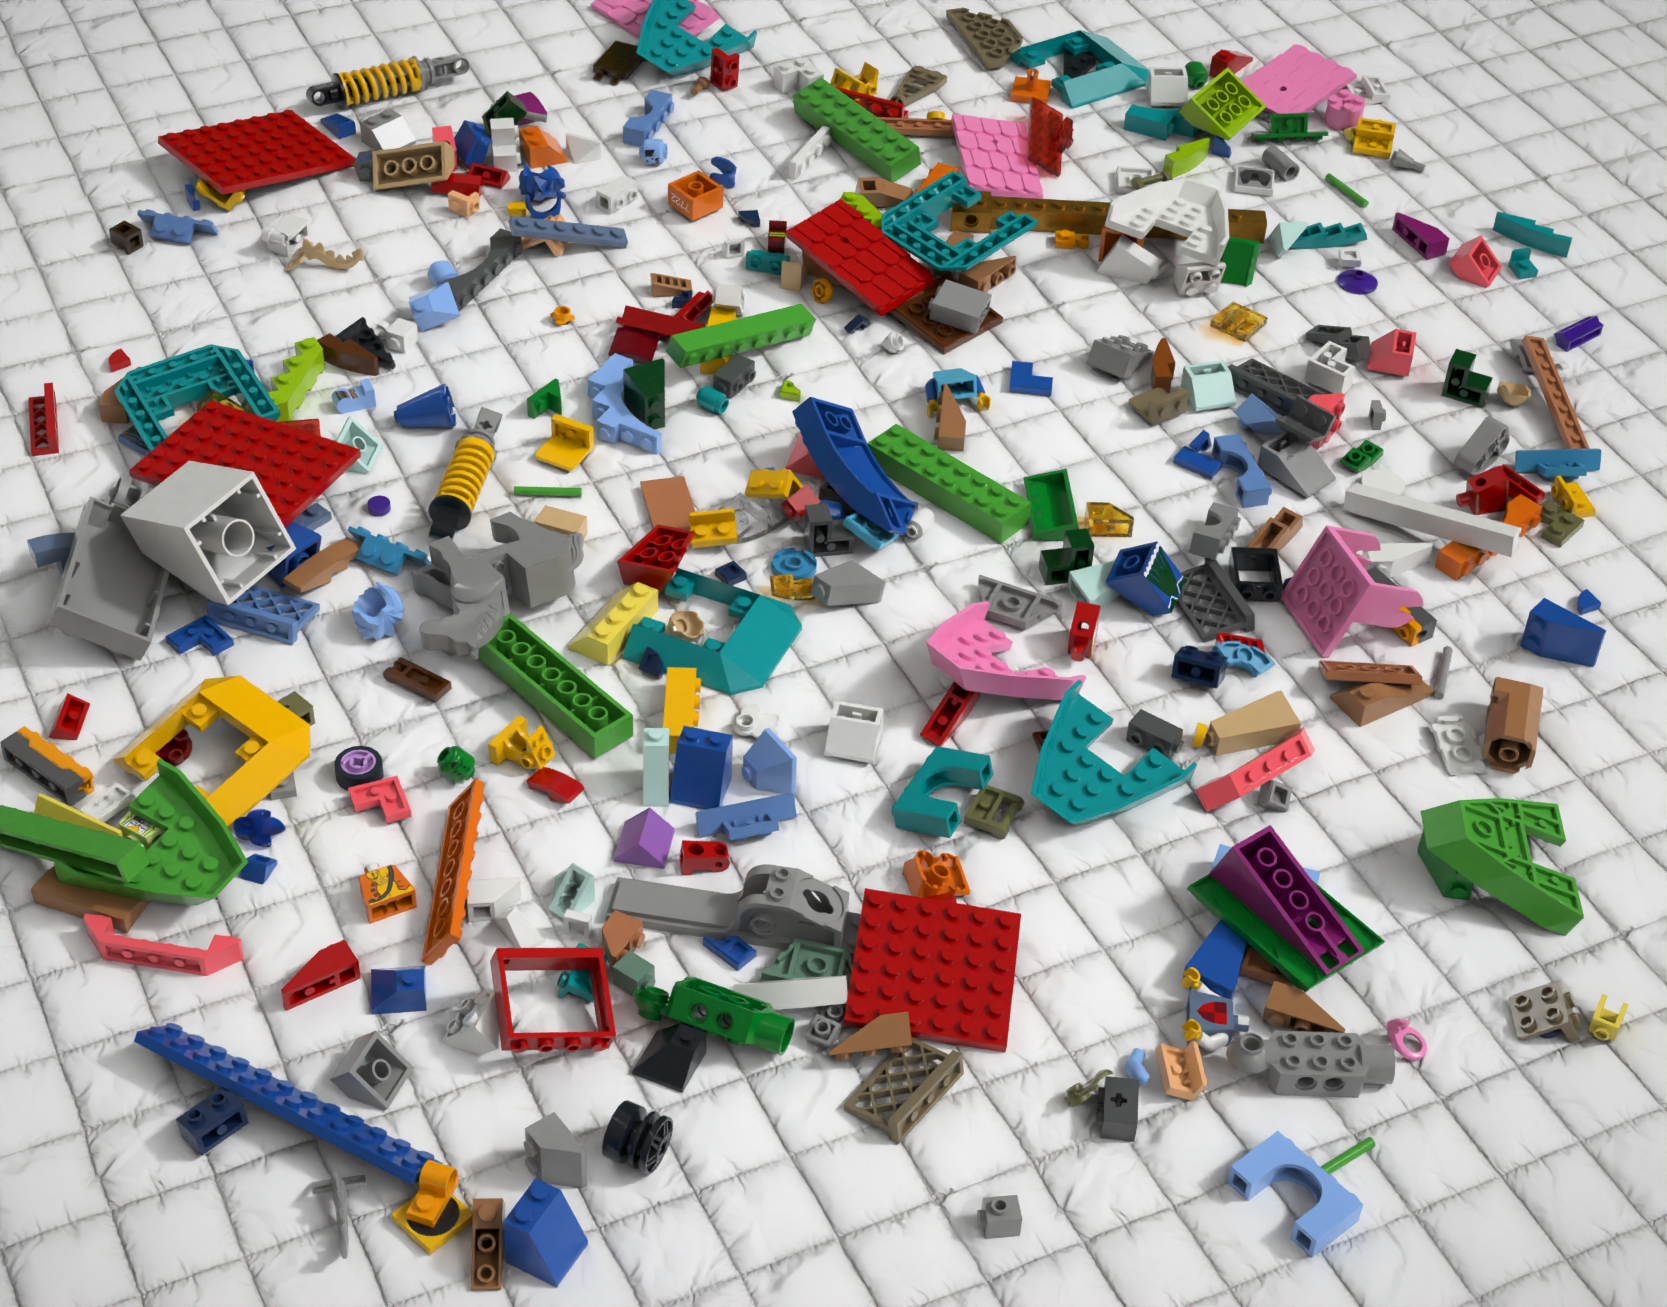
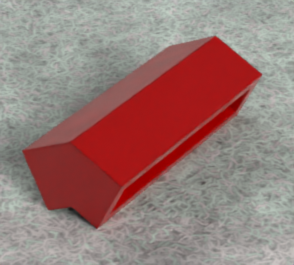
M451 173L448 180L431 182V192L448 194L453 190L466 196H470L474 192L479 193V197L482 195V176Z
M708 290L705 293L699 291L674 317L695 321L714 303L712 302V294Z
M1503 464L1501 466L1510 479L1509 496L1514 499L1522 494L1538 505L1543 504L1544 491L1507 465Z

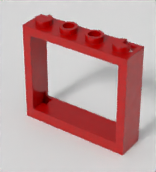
M496 948L490 960L502 1051L511 1050L514 1053H521L526 1050L550 1052L552 1050L565 1049L567 1052H575L580 1049H592L593 1051L609 1049L616 1038L603 948ZM589 970L598 1032L513 1033L505 971Z

